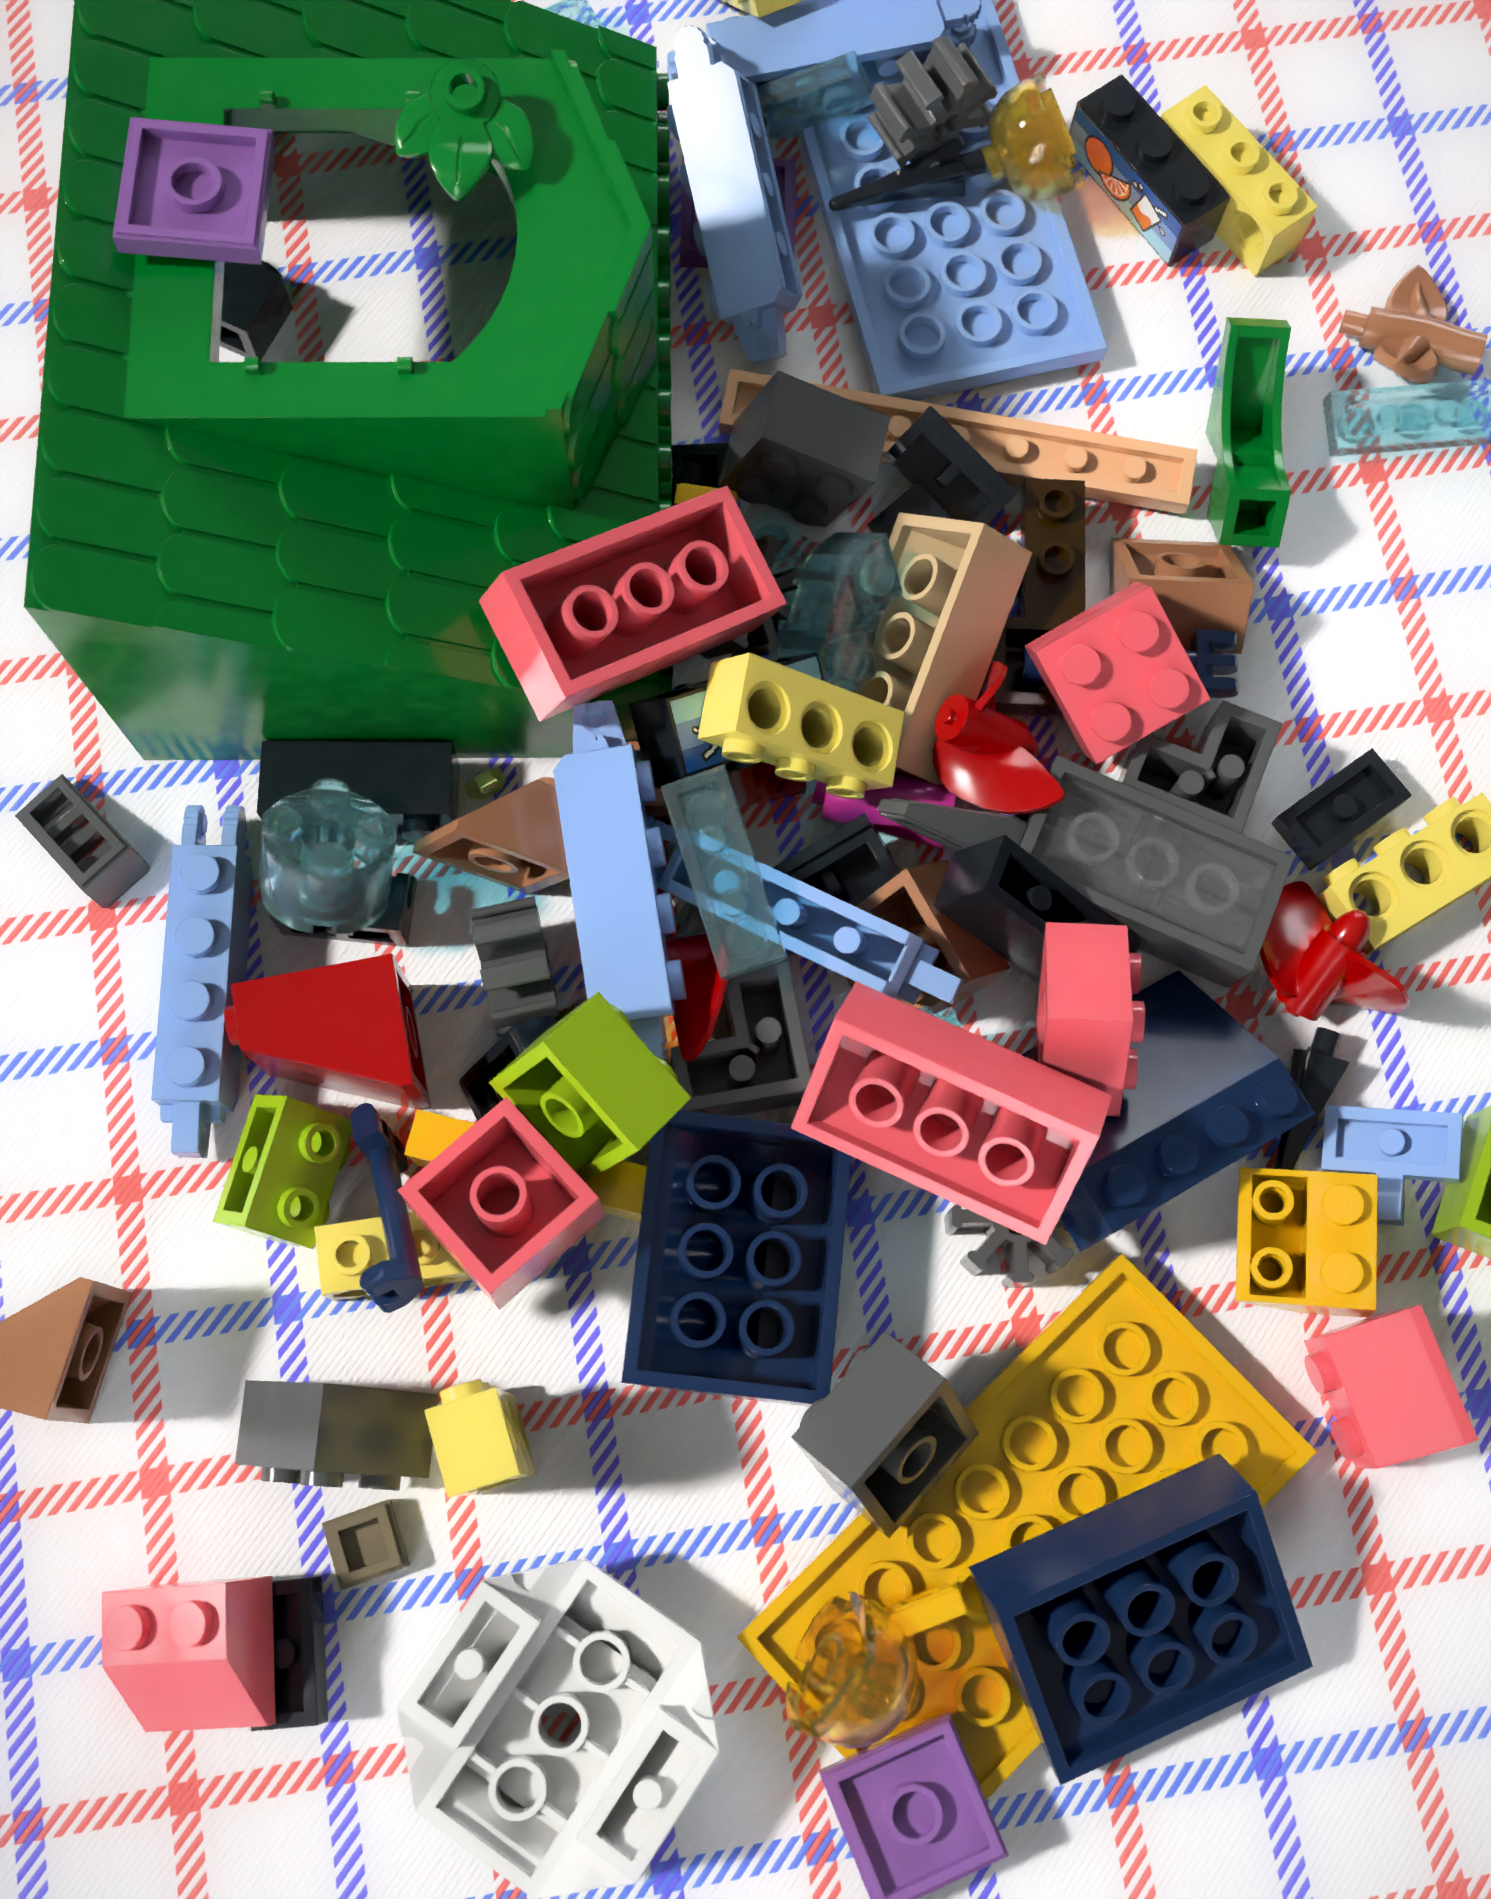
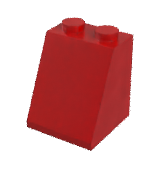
M392 953L231 984L234 1005L224 1008V1020L229 1041L232 1046L239 1045L246 1059H251L269 1076L416 1110L431 1108L411 984Z

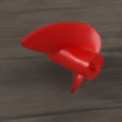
M993 661L990 663L976 701L961 694H954L947 698L938 710L934 727L938 739L933 748V765L937 776L948 791L962 800L988 811L1012 815L1048 809L1064 800V790L1036 759L1039 754V746L1033 735L1029 733L1027 725L995 710V694L1006 677L1008 667L1001 662Z
M1304 881L1292 882L1283 887L1259 952L1265 971L1277 990L1276 996L1287 1006L1285 1009L1295 1017L1302 1016L1311 1021H1318L1328 1005L1353 1006L1387 1013L1404 1012L1410 1004L1409 996L1404 986L1386 971L1364 958L1366 950L1363 947L1368 940L1371 929V921L1368 914L1362 910H1352L1344 913L1332 923L1314 891Z
M731 922L725 930L675 939L669 934H665L669 961L681 960L687 999L675 1001L677 1015L673 1016L681 1055L686 1061H693L699 1055L713 1032L725 994L729 971L750 968L751 951L746 937L738 928V925Z

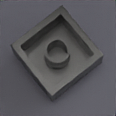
M778 370L733 422L718 485L722 487L728 485L730 490L737 492V496L748 503L767 504L790 513L792 518L799 523L826 528L876 483L890 417Z
M884 1331L872 1346L864 1347L853 1357L847 1368L846 1375L826 1398L817 1400L806 1410L801 1419L800 1427L791 1438L830 1488L887 1538H890L979 1433L947 1379Z

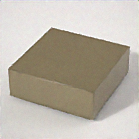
M391 1499L322 1522L340 1590L411 1566Z

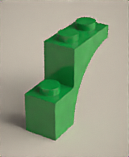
M1227 317L1205 431L1217 457L1207 518L1219 545L1280 547L1292 491L1284 466L1281 427L1284 373L1291 334V326L1287 320Z

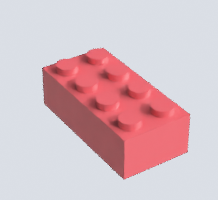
M728 485L503 571L479 599V603L539 722L754 631L787 604Z

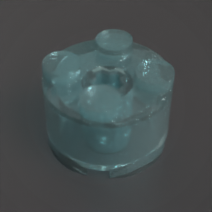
M322 779L316 781L309 790L299 791L282 798L265 811L262 816L259 884L263 905L278 921L302 932L313 933L314 925L336 926L335 935L347 934L371 925L386 910L391 891L398 828L396 821L373 801L352 793L348 785L340 780Z

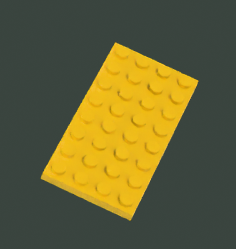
M1122 1253L1116 1256L964 1408L979 1434L890 1538H887L859 1513L736 1635L742 1645L844 1758L947 1711L952 1718L984 1797L987 1800L1041 1742L990 1626L969 1567L1219 1453L1255 1489L1263 1509L1317 1452ZM943 1583L959 1589L967 1614L903 1639H899L893 1633L885 1611L888 1609L887 1605Z

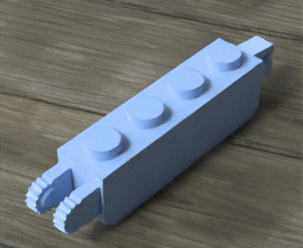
M825 0L799 6L791 5L761 18L753 15L731 16L720 21L706 23V34L709 38L713 37L721 44L720 48L724 50L722 55L726 59L727 66L736 70L756 85L761 111L766 112L873 91L875 85L879 82H882L883 85L902 82L904 76L895 63L908 51L912 50L923 65L933 47V40L938 37L948 36L956 48L963 42L968 48L970 44H974L977 34V24L974 21L979 18L982 4L981 0ZM675 51L667 53V72L669 73L670 81L679 78L674 58L676 55Z
M691 24L687 27L684 25V28L682 30L679 29V33L674 35L675 41L672 42L674 44L673 51L676 52L674 58L679 78L667 83L672 105L667 107V118L673 135L681 143L685 163L680 166L681 180L687 195L694 201L698 222L693 226L695 242L701 255L707 258L711 280L707 282L706 286L707 296L714 313L720 316V320L734 326L747 362L754 365L765 364L787 355L784 314L795 311L803 295L757 88L754 83L727 66L726 59L722 55L724 50L720 48L721 44L713 37L709 38L698 26L694 27Z
M612 700L584 703L573 706V754L564 755L554 768L553 774L587 999L599 991L609 1004L616 1006L627 1016L632 1030L655 1057L665 1060L668 1059L666 1052L669 1050L665 1048V1044L668 1042L664 1017L677 1015L675 1001L687 999L681 960L669 961L665 934L676 933V922L671 894H659L655 868L666 866V857L660 826L648 828L645 802L656 800L650 760L638 762V756L632 744L627 745L617 710Z
M187 805L183 817L181 845L172 844L151 1100L160 1106V1121L172 1123L171 1153L178 1156V1158H207L211 1123L223 1124L225 1112H234L238 1102L241 1050L239 1045L232 1046L229 1041L224 1020V1008L234 1005L231 984L246 981L253 872L252 864L244 855L246 816L242 805H227L225 807L226 810L222 820L221 845H206L208 820L204 806Z
M647 815L648 828L660 826L663 841L666 840L676 845L666 868H655L656 880L659 882L658 888L899 1001L903 999L914 1005L922 990L950 1004H954L964 980L933 966L940 951L929 946V942L693 830L685 827L682 832Z

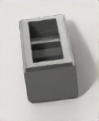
M63 774L14 815L76 885L102 908H108L150 870V865ZM72 802L75 807L47 831L44 826ZM89 821V823L84 828H82L75 836H73L66 844H64L63 846L61 845L83 824ZM103 839H106V841L101 846H99L92 854H90L82 863H78L79 860H81L85 855H87Z
M881 798L877 811L880 812L879 815L953 851H958L1002 835H1006L1019 845L1027 827L1025 820H1020L1019 817L898 798L890 800Z

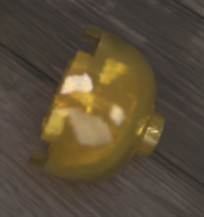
M1043 71L1019 82L1000 97L993 106L988 121L991 144L981 148L994 182L1005 177L1016 194L1029 200L1053 199L1086 185L1082 169L1072 174L1070 173V169L1076 167L1072 155L1077 154L1052 88L1040 93V91L1047 88L1046 75Z
M848 1592L850 1596L849 1601L834 1596L825 1603L809 1624L794 1656V1659L805 1663L800 1686L788 1681L785 1700L787 1718L794 1730L820 1742L853 1749L868 1747L890 1734L901 1721L906 1720L913 1713L920 1695V1684L917 1680L918 1663L914 1641L908 1635L905 1627L894 1619L891 1612L879 1603L856 1592Z

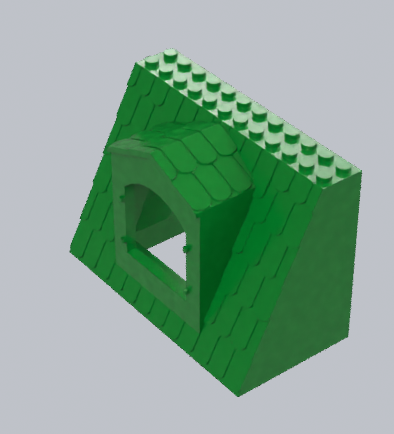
M74 0L24 608L143 760H260L262 741L452 742L457 758H563L564 755L573 754V708L539 722L479 603V599L503 571L672 507L670 126L667 112H658L667 111L669 106V90L667 85L669 73H657L656 46L600 25L598 28L591 27L524 1ZM469 58L485 64L494 73L500 87L501 97L519 107L526 114L531 125L534 140V160L531 171L529 173L514 172L503 168L492 160L490 167L486 171L502 179L515 210L517 242L510 279L501 301L488 323L473 342L452 362H413L412 357H397V362H262L260 357H245L244 362H219L225 262L118 253L113 240L130 117L271 129L273 133H355L395 146L396 122L404 107L414 99L430 92L432 79L444 64L455 59ZM462 84L455 88L452 96L458 101L467 102L475 97L477 89L471 84ZM673 665L585 703L612 700L615 704L626 742H638L629 703L673 690Z

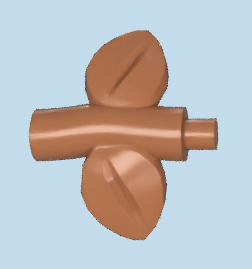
M1419 264L1407 271L1396 283L1387 298L1385 308L1371 306L1368 314L1345 309L1338 333L1360 338L1358 347L1374 350L1373 360L1394 372L1397 376L1425 385L1432 382L1438 375V365L1474 376L1488 338L1487 334L1448 323L1449 313L1446 302L1430 274Z

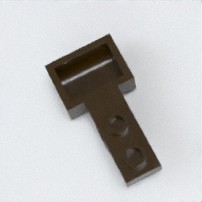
M1025 478L1021 488V546L1031 551L1032 555L1016 595L1017 600H1020V617H1008L991 663L993 661L1001 662L1008 667L1006 677L995 694V710L1006 715L1063 717L1047 686L1029 688L1023 685V669L1025 667L1023 662V646L1025 643L1034 641L1086 610L1085 481Z

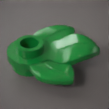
M460 58L444 64L434 75L430 92L409 102L401 111L396 122V154L404 158H420L429 155V161L436 179L455 201L460 202L478 185L490 167L491 160L503 168L514 172L529 173L531 171L534 160V140L528 118L519 107L501 97L500 87L494 73L485 64L477 60ZM471 84L477 89V94L472 100L461 102L452 96L453 91L459 85Z

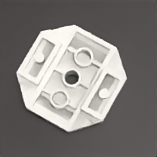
M587 1558L482 1580L396 1706L401 1737L404 1739L415 1811L532 1899L568 1895L602 1887L612 1888L636 1884L720 1752L701 1640ZM555 1703H565L572 1706L578 1712L581 1719L580 1733L568 1741H558L551 1738L546 1733L542 1721L543 1712L548 1706Z

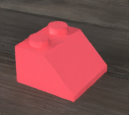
M1421 1304L1376 1314L1304 1340L1309 1353L1304 1358L1308 1377L1315 1390L1321 1395H1326L1336 1419L1331 1421V1432L1334 1441L1344 1458L1347 1460L1352 1459L1356 1469H1378L1463 1446L1478 1440Z
M272 1576L157 1584L102 1592V1668L145 1732L260 1727L276 1724Z

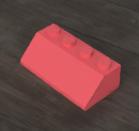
M856 981L833 1019L791 1129L1046 1245L1100 1137L1112 1095Z

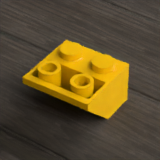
M1239 1167L1235 1302L1297 1313L1369 1318L1376 1311L1377 1175Z

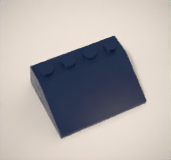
M1180 970L1140 990L1139 994L1132 995V1001H1144L1145 1006L1143 1042L1130 1043V1049H1136L1138 1057L1135 1090H1123L1120 1117L1106 1116L1100 1137L1060 1216L1061 1221L1080 1252L1114 1234L1315 1115V1112L1280 1058ZM1037 1046L1021 1055L1037 1062Z
M679 1110L650 1139L621 1383L810 1407L821 1398H826L830 1393L852 1156L791 1129L792 1124Z
M1220 1453L969 1567L990 1626L1060 1785L1313 1667L1258 1494Z

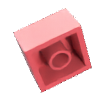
M1134 582L1025 645L1082 752L1095 764L1100 763L1211 700L1150 585Z
M1046 922L1036 1015L1037 1062L1112 1095L1106 1116L1120 1117L1123 1090H1135L1137 1082V1050L1130 1049V1043H1142L1144 1037V1001H1132V994H1139L1141 954L1129 953L1127 925Z
M507 1097L398 1189L410 1210L499 1310L604 1218L599 1197Z

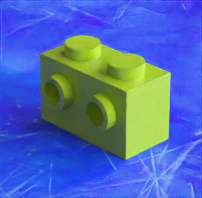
M255 1094L212 1222L280 1244L314 1249L316 1242L314 1227L327 1224L330 1213L328 1203L338 1171L344 1166L349 1155V1136L352 1130L350 1119L289 1096Z

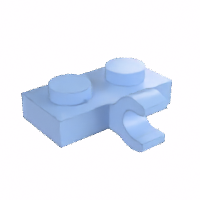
M1325 1105L1321 1169L1323 1172L1377 1175V1225L1403 1227L1405 1179L1460 1183L1463 1114Z

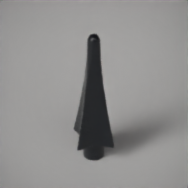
M953 139L920 159L886 176L833 197L829 201V208L831 211H841L894 201L966 196L965 179L986 173L983 152L981 149L959 155L956 140Z
M1317 1027L1311 1046L1307 1050L1293 1049L1290 1075L1315 1112V1115L1281 1134L1274 1169H1294L1312 1129L1350 1064L1348 1061L1335 1058L1342 1037L1336 1031Z

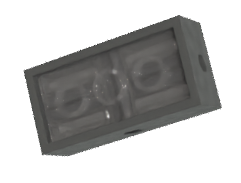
M1057 755L1047 771L1062 787L1065 798L1061 803L1048 809L1026 814L1024 820L1027 822V827L1019 846L1121 925H1127L1128 930L1141 940L1138 950L1226 988L1231 987L1250 974L1254 969L1295 857Z

